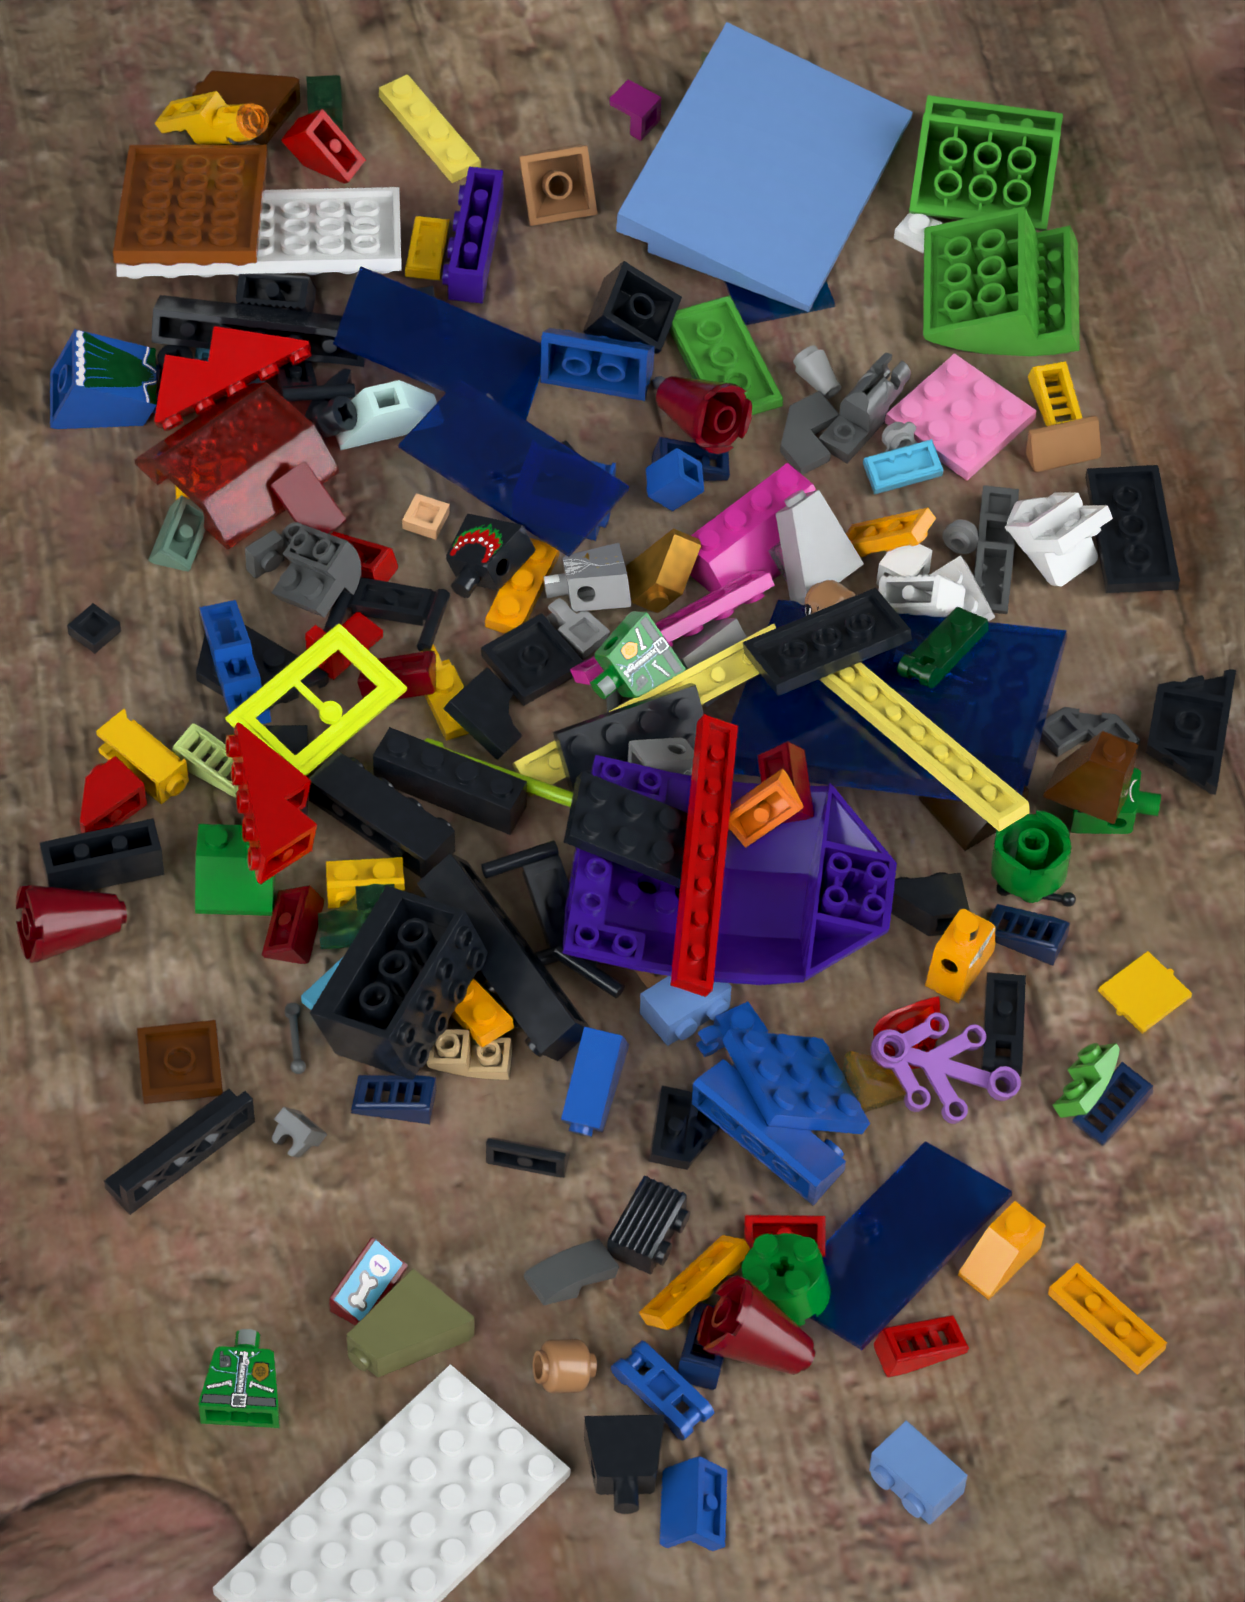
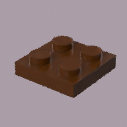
M216 1020L137 1028L144 1104L217 1097L223 1093Z

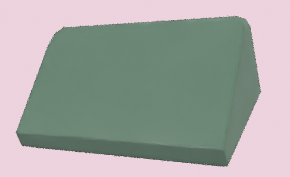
M181 495L170 506L148 561L156 565L188 572L191 569L213 513Z

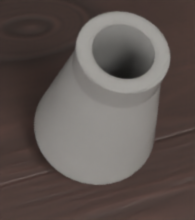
M812 345L802 350L794 358L795 372L814 389L820 391L826 399L833 397L841 390V385L836 379L824 350H819L817 346Z

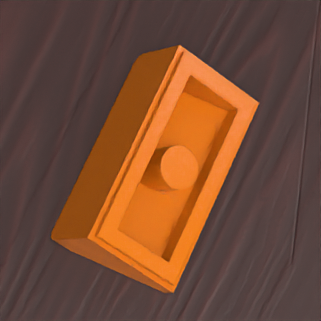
M784 769L772 775L730 806L728 828L745 848L804 807Z

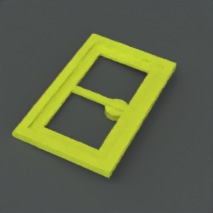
M338 623L227 715L225 719L234 729L236 723H241L307 776L405 693L407 687ZM337 650L377 686L343 716L340 704L335 701L323 703L301 682L302 679ZM293 687L319 710V717L324 723L332 724L296 756L256 719Z

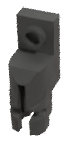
M884 353L871 366L870 370L862 376L856 386L842 400L839 416L819 437V440L833 456L847 464L885 423L886 413L889 412L890 404L903 391L904 385L910 379L911 371L909 366L902 360L892 370L891 380H887L891 373L888 363L892 360V354Z

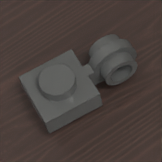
M298 522L290 523L283 529L280 535L275 530H272L245 547L246 570L255 579L266 572L275 570L284 561L283 553L302 524Z

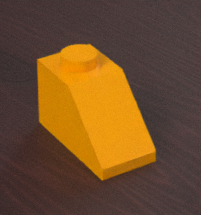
M1014 1201L987 1228L959 1270L958 1276L986 1299L990 1300L1041 1248L1046 1225Z

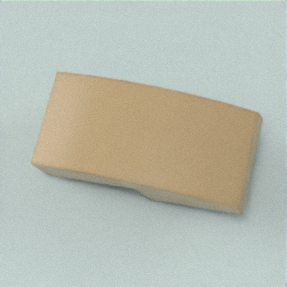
M446 1029L442 1035H439L433 1045L427 1066L438 1071L461 1076L509 1080L513 1049L511 1038H497L482 1048L471 1037L470 1030Z

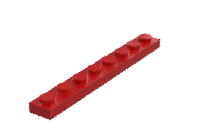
M705 714L697 721L670 982V986L704 997L713 991L738 726Z

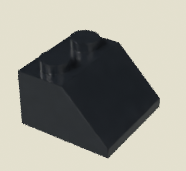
M623 261L603 279L583 333L655 346L654 354H658L662 351L682 297Z

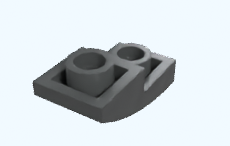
M600 1239L573 1246L543 1260L525 1271L524 1279L544 1306L577 1298L581 1286L615 1278L619 1265Z

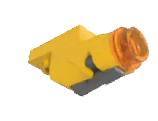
M214 91L171 101L154 124L162 134L186 130L198 145H242L259 137L267 129L269 118L262 106L254 103L227 105L219 93Z

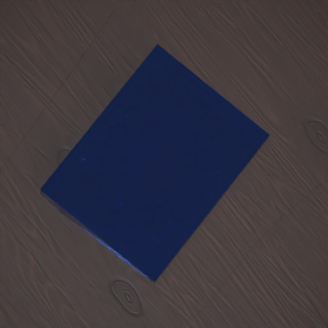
M778 599L768 626L774 624L778 628L805 617V605H801L797 601ZM909 613L898 614L911 629L912 641L861 661V663L1022 796L1024 786L1029 785L1067 639V631L988 622L989 630L934 688H929L920 684L919 679L915 677L908 679L899 675L897 668L901 658L905 654L911 655L946 617L913 615ZM761 674L746 682L731 724L738 726L734 774L760 777L757 755L785 742H790L805 751L809 783L829 785L830 782L833 786L962 801L819 679L780 696L776 695Z

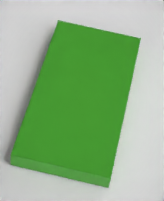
M730 295L677 310L669 332L693 379L732 383L742 387L746 391L744 392L746 398L751 400L752 415L783 406V397Z

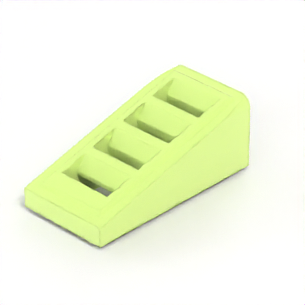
M192 723L174 744L172 752L181 761L183 759L187 761L188 772L236 798L237 791L239 790L238 785H232V781L226 778L231 772L233 758H228L226 755V744L205 729ZM207 753L211 754L206 762L202 761ZM221 761L225 762L224 765L217 772L215 770L216 766Z

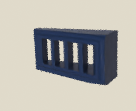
M659 437L652 453V463L678 448L696 460H700L702 463L703 481H728L730 477L729 451L714 454L703 450L697 443ZM710 460H715L716 467L710 466Z
M1001 904L996 905L989 919V922L996 926L995 943L1052 966L1068 937L1070 922ZM1002 918L1009 921L1004 931L997 929ZM1016 924L1023 926L1019 934L1012 933ZM1030 930L1036 932L1034 938L1027 936ZM1043 936L1050 937L1049 941L1042 940Z
M1121 1062L1113 1072L1106 1089L1093 1108L1085 1115L1075 1116L1072 1123L1101 1146H1104L1153 1094V1085L1125 1063ZM1121 1083L1135 1093L1132 1098L1118 1088ZM1111 1093L1126 1104L1123 1109L1108 1099ZM1103 1104L1117 1116L1112 1120L1097 1108ZM1091 1114L1107 1126L1103 1132L1086 1120Z
M358 1075L351 1113L430 1125L436 1095V1077L416 1075L411 1080L398 1075ZM367 1088L375 1089L372 1102H365ZM383 1091L390 1092L388 1102H381ZM398 1093L405 1094L404 1102H396ZM413 1095L420 1096L419 1102H412Z
M698 1302L695 1306L681 1354L678 1373L691 1385L714 1390L717 1387L725 1357L706 1355L710 1353L702 1349L704 1346L698 1343L699 1324L707 1305H709Z

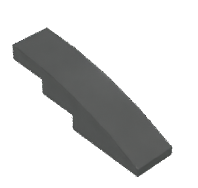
M983 485L974 578L992 612L1007 614L1015 539L1006 531L1005 526L1014 504L1018 501L1019 489Z

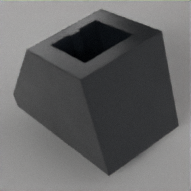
M939 872L928 877L911 879L900 877L895 879L891 914L927 936L943 935L960 909L970 911L961 872L952 874Z

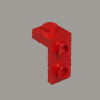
M356 612L342 624L367 650L384 636L383 629L360 612ZM316 624L305 633L306 650L326 634ZM337 650L320 664L318 668L328 673L329 677L334 680L352 663Z

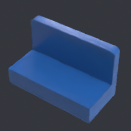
M697 1456L663 1470L660 1518L661 1546L670 1548L687 1541H692L711 1551L725 1547L727 1469L701 1456Z

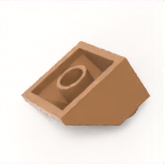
M576 144L519 156L529 226L598 215L587 145Z

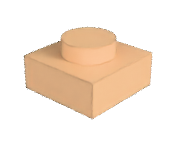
M416 493L402 519V529L436 540L450 514V504Z

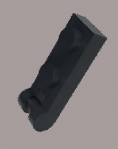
M987 972L983 1027L986 1033V1041L983 1044L981 1070L992 1073L997 1068L1005 1066L1014 1069L1019 1077H1021L1026 975ZM996 1048L1010 1049V1057L995 1055Z

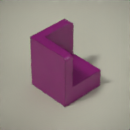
M629 79L610 97L609 104L612 107L630 116V135L640 141L661 120L662 97Z

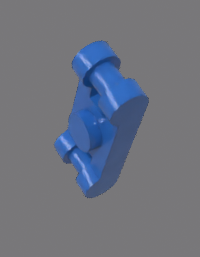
M643 1340L631 1349L632 1354L626 1359L620 1358L610 1367L613 1375L619 1382L633 1390L657 1415H664V1421L668 1424L672 1433L680 1440H685L694 1432L693 1427L699 1421L706 1422L714 1415L711 1404ZM642 1366L648 1367L650 1370L643 1376L638 1372ZM681 1401L689 1407L683 1414L675 1408Z

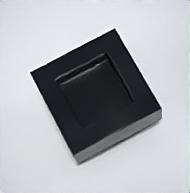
M94 603L67 625L68 634L94 654L121 632L120 622Z

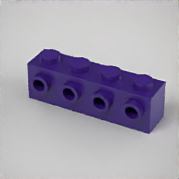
M469 167L466 184L460 185L458 205L461 206V209L454 213L453 232H456L455 237H450L448 258L451 259L450 264H444L442 284L448 285V300L483 304L503 202V170Z

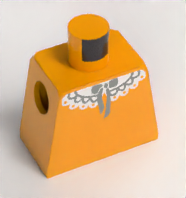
M960 909L934 948L925 986L959 1004L995 950L996 926L966 909ZM952 962L956 964L957 972L950 971Z

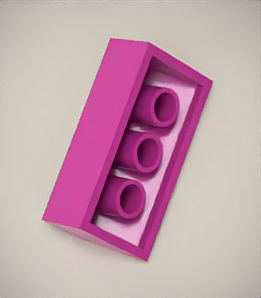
M786 463L691 535L700 539L701 547L690 576L712 593L753 570L770 572L772 580L785 571L775 513L786 506L784 500L791 494L801 489L805 493L815 491L816 488L813 483L790 464Z

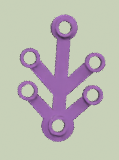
M932 1013L925 1019L924 1023L903 1034L891 1029L878 1033L872 1040L870 1047L872 1058L879 1066L893 1070L906 1093L904 1103L910 1111L920 1112L925 1109L930 1103L931 1096L925 1087L919 1086L909 1064L923 1069L943 1104L941 1110L942 1117L951 1124L961 1122L967 1116L968 1107L964 1100L958 1098L946 1076L985 1088L992 1098L999 1101L1011 1099L1020 1089V1077L1010 1067H999L991 1073L950 1060V1058L965 1050L975 1051L985 1043L986 1033L979 1025H969L962 1031L961 1035L929 1052L912 1047L928 1037L938 1039L948 1031L949 1021L941 1013ZM937 1020L940 1022L942 1030L939 1032L934 1031L930 1026V1021ZM967 1033H976L979 1042H970L967 1038ZM889 1044L893 1046L895 1056L886 1055L883 1050L884 1045ZM996 1080L1005 1082L1007 1086L1006 1092H1001L996 1088ZM912 1093H918L922 1096V1105H917L912 1101ZM949 1105L959 1107L961 1112L959 1117L951 1115Z

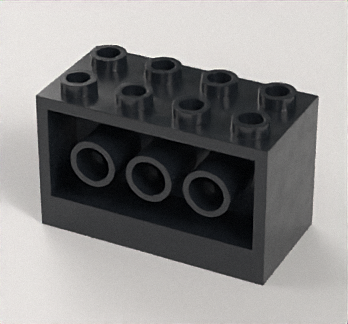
M386 886L311 1009L310 1014L335 1054L413 1080L419 1069L428 1061L430 1051L439 1035L445 1032L449 1018L456 1006L464 1000L467 988L475 974L484 966L488 951L465 910Z

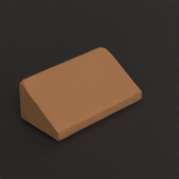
M1091 416L1030 430L1026 455L1033 471L1041 472L1100 458L1101 442L1098 417Z

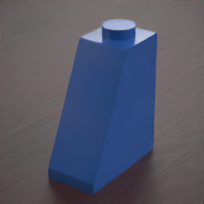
M584 1027L561 1117L564 1123L570 1124V1132L592 1137L593 1130L604 1131L629 1048L628 1042L622 1035Z

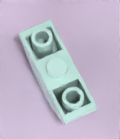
M397 380L367 387L351 400L357 412L356 426L352 430L339 432L335 436L340 450L437 428L444 424V420L434 394Z

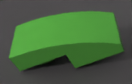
M1093 1043L1084 1047L1078 1053L1079 1058L1067 1069L1074 1081L1063 1088L1064 1094L1053 1104L1060 1118L1085 1115L1097 1103L1113 1075L1120 1052L1117 1043L1106 1045Z

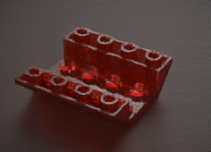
M267 382L246 384L248 389L237 393L231 398L226 396L216 403L215 407L200 414L134 459L135 465L157 485L169 479L202 509L204 528L227 550L286 510L270 485L297 465L306 461L322 484L339 473L337 464L314 424Z

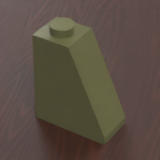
M412 1269L346 1335L347 1355L358 1369L362 1371L368 1369L379 1378L468 1342L474 1336V1316L415 1269Z

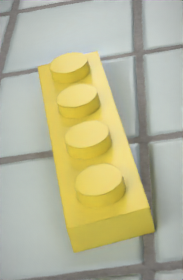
M408 74L379 87L380 99L451 183L467 177L469 167L481 168L479 157Z

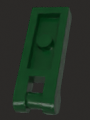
M956 607L911 655L905 654L901 658L897 668L898 674L908 679L915 677L919 679L920 684L934 688L989 630L988 619Z

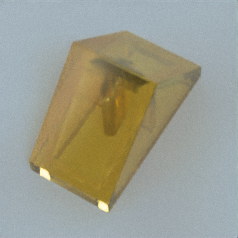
M849 1051L844 1055L842 1072L856 1099L860 1102L864 1113L904 1100L906 1093L892 1069L879 1066L870 1055Z

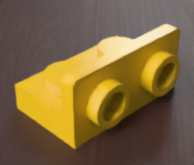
M402 857L326 861L328 909L351 910L356 907L374 906L386 886L405 891Z

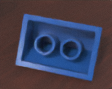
M549 328L543 331L541 337V383L645 401L654 369L655 346L645 345L640 342L611 339L605 336L577 333L571 330Z

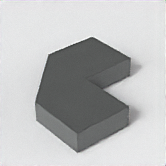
M820 391L790 405L781 441L780 453L802 475L830 461L831 453L815 434L828 428L839 416V413Z
M1063 707L1035 724L1034 729L1037 736L1057 757L1085 740L1090 741L1102 731L1139 745L1141 741L1116 714L1102 712L1101 715L1081 713L1079 712L1080 709Z

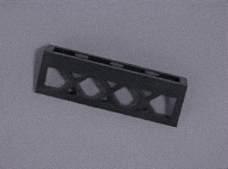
M227 1089L105 1179V1189L131 1215L255 1123L253 1098L246 1091L236 1096L230 1089Z

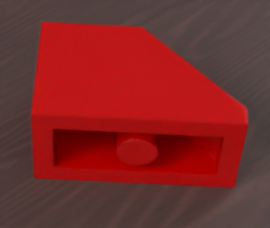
M323 109L299 117L281 139L302 166L343 184L349 183L366 161Z
M116 756L106 763L96 765L89 775L85 777L80 815L81 833L118 826L147 805L144 783Z

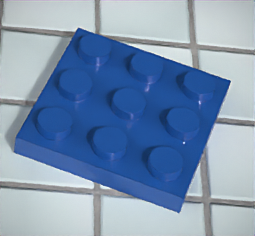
M729 1029L723 1037L722 1042L767 1126L863 1134L869 1126L870 1122L861 1108L860 1102L856 1099L845 1079L844 1073L840 1070L824 1039Z

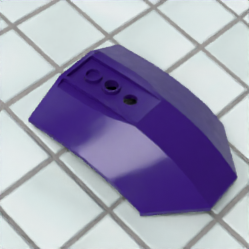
M595 755L591 770L592 775L688 813L692 775L664 771ZM733 781L731 804L759 784ZM830 782L828 786H810L814 817L807 820L780 824L746 848L728 828L714 982L750 985L805 982L888 933L897 863ZM575 847L565 906L562 954L637 971L671 976L679 898L676 896L675 889L678 887ZM643 881L649 882L655 886L657 892L653 894L645 893L639 888L638 883Z

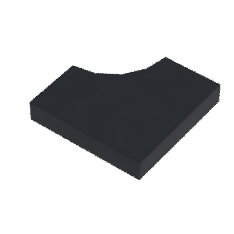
M488 667L455 695L443 708L496 760H499L522 737V734L514 726L509 714V700L514 692Z

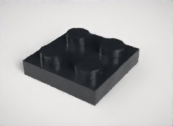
M542 613L481 647V657L504 684L514 692L513 694L523 706L572 679L573 676L570 669L584 662Z

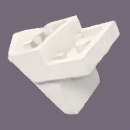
M1054 492L1049 497L1016 501L1005 529L1015 539L1024 553L1028 555L1050 585L1063 586L1096 563L1098 554L1091 537L1097 535L1101 531L1100 527L1113 518L1108 505H1083L1078 492Z

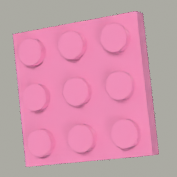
M954 353L886 413L885 423L890 425L894 422H902L904 424L912 422L916 426L914 439L917 443L932 439L940 462L968 481L1035 420L1037 410Z

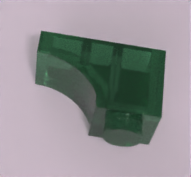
M340 75L306 76L308 114L323 109L343 132Z
M394 884L355 886L356 893L346 904L332 911L318 913L320 949L349 948L385 887L390 886L394 888Z

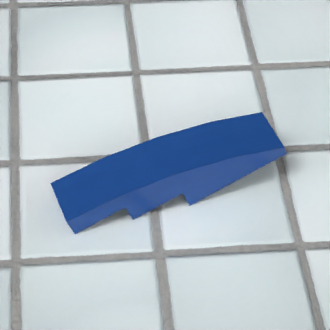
M236 600L199 607L229 714L262 687L260 674L252 654L251 642ZM269 708L256 718L261 724L271 722Z

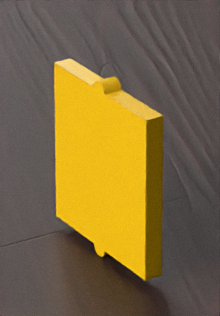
M1149 951L1145 952L1098 989V992L1117 1009L1116 1014L1118 1016L1123 1015L1142 1034L1192 996V992L1173 975V969H1167Z

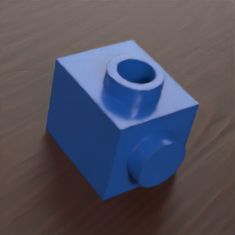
M678 448L645 468L648 497L671 511L676 510L704 492L702 463Z

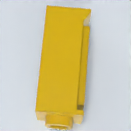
M122 709L96 730V735L105 742L98 748L99 753L108 760L116 756L144 783L145 791L161 805L171 796H177L185 789L189 782L187 761L185 759L181 761L176 754L134 719L130 721L127 718L125 709Z

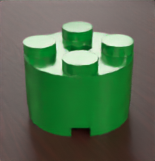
M1036 810V814H1027L1003 830H997L991 863L992 877L1004 890L1021 897L1029 903L1038 902L1042 897L1056 892L1065 882L1068 873L1071 840L1067 826L1053 814Z
M790 1233L777 1235L763 1234L757 1237L754 1241V1246L747 1253L743 1261L742 1277L755 1285L799 1327L805 1325V1319L815 1313L818 1317L829 1303L831 1290L823 1258L816 1241L810 1237Z

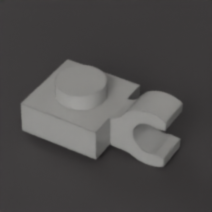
M561 598L548 605V609L552 612L547 616L548 621L558 629L561 636L582 660L598 649L610 636V630L590 612L580 611L576 614Z

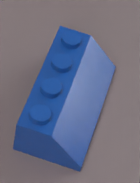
M723 1059L698 1077L693 1083L692 1105L811 1205L814 1206L844 1172L846 1161L842 1158L844 1153L832 1141L828 1139L824 1142L812 1133L813 1130L767 1126L735 1064L730 1065Z

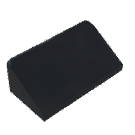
M495 1137L487 1138L486 1163L553 1177H565L570 1152Z

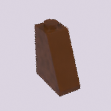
M211 70L203 81H199L195 85L192 96L217 91L227 105L251 104L256 107L262 116L263 126L259 130V134L252 141L260 145L268 144L301 103L300 80L291 76Z
M1104 731L1100 732L1057 764L1043 797L1115 824L1128 796L1139 744Z

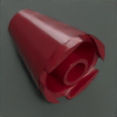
M670 376L662 381L656 393L657 405L694 442L710 453L721 454L733 449L734 447L731 444L738 437L743 439L752 420L751 400L746 398L744 393L746 391L742 387L732 383Z
M37 885L20 886L17 890L16 909L23 908L22 921H16L17 932L23 955L26 959H30V963L43 961L121 931L122 924L127 922L126 905L124 901L118 900L116 894Z
M737 1275L729 1278L718 1288L715 1293L721 1296L714 1308L707 1305L699 1324L697 1340L700 1345L704 1346L702 1349L710 1354L792 1375L798 1374L801 1370L805 1371L810 1367L815 1358L813 1339L755 1285Z

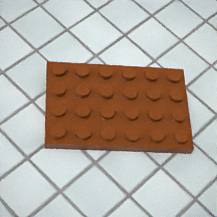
M129 145L113 248L114 263H124L129 266H136L142 263H160L165 266H172L177 263H196L201 266L213 263H231L236 266L257 263L268 159L267 145Z

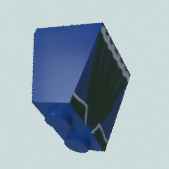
M74 329L50 371V428L76 429L144 426L151 413H156L159 392L156 391V383L159 379L160 367L156 364V349Z

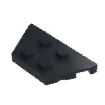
M245 625L251 642L252 654L260 674L261 685L264 686L299 656ZM205 633L196 669V679L201 684L223 696ZM317 667L302 679L301 682L307 688L317 685L320 689L329 683V675ZM293 687L272 704L269 710H272L277 704L288 703L299 698V691Z
M1232 669L1224 670L1223 676L1204 680L1203 675L1188 678L1183 682L1171 681L1158 684L1146 748L1148 755L1209 794L1216 795L1236 675V670Z

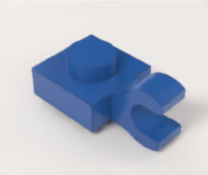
M747 1001L715 1016L714 1025L705 1027L698 1032L701 1041L697 1042L696 1046L702 1055L707 1057L725 1047L722 1039L729 1029L752 1030L768 1033L769 1030Z

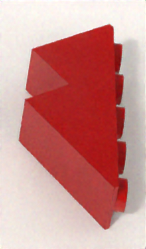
M214 326L208 361L165 355L154 419L157 428H163L164 431L172 430L184 422L183 417L195 411L199 415L215 407V400L225 395L233 398L248 389L246 384L258 378L262 382L274 377L280 372L278 368L291 361L292 365H296L305 361L311 356L309 341Z
M238 722L235 726L234 735L226 736V755L228 758H233L231 781L232 785H238L239 788L236 805L238 813L244 814L242 837L244 842H249L250 844L248 849V868L250 871L255 870L256 880L259 884H262L312 851L317 824L300 811L306 807L311 780Z

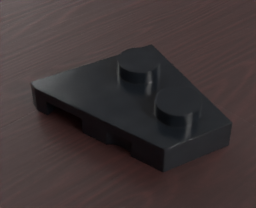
M661 1086L648 1162L688 1170L720 1130L719 1126L692 1105L691 1091Z

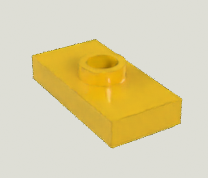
M415 216L405 266V277L440 280L450 229L449 219Z

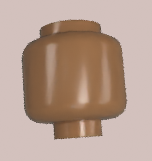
M579 1339L547 1340L541 1349L535 1352L533 1357L535 1381L542 1384L544 1390L549 1393L582 1392L587 1387L590 1378L596 1375V1357L594 1353H589L586 1344Z

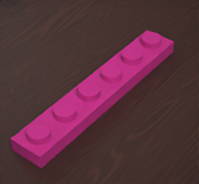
M753 570L656 622L655 625L672 647L673 640L681 636L689 637L701 632L704 629L703 624L712 619L717 621L729 617L734 613V607L742 603L750 604L762 599L765 596L764 591L775 586L770 572ZM595 656L574 666L570 671L576 683L590 685V682L601 674L603 669L595 659Z

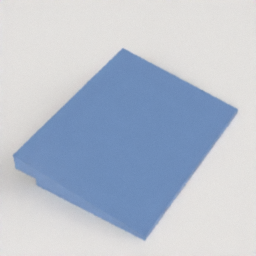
M726 22L617 213L616 231L648 243V253L809 312L912 119L913 112Z

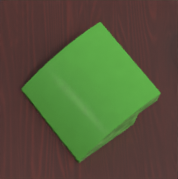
M927 95L909 213L963 220L1025 206L1035 230L1047 231L1063 113Z
M1025 206L924 228L923 336L925 340L958 350L993 355L1043 356L1080 351L1078 242L1071 226L1036 232Z

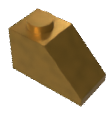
M673 528L627 564L625 567L631 603L659 613L679 598L684 592L701 547L700 539Z

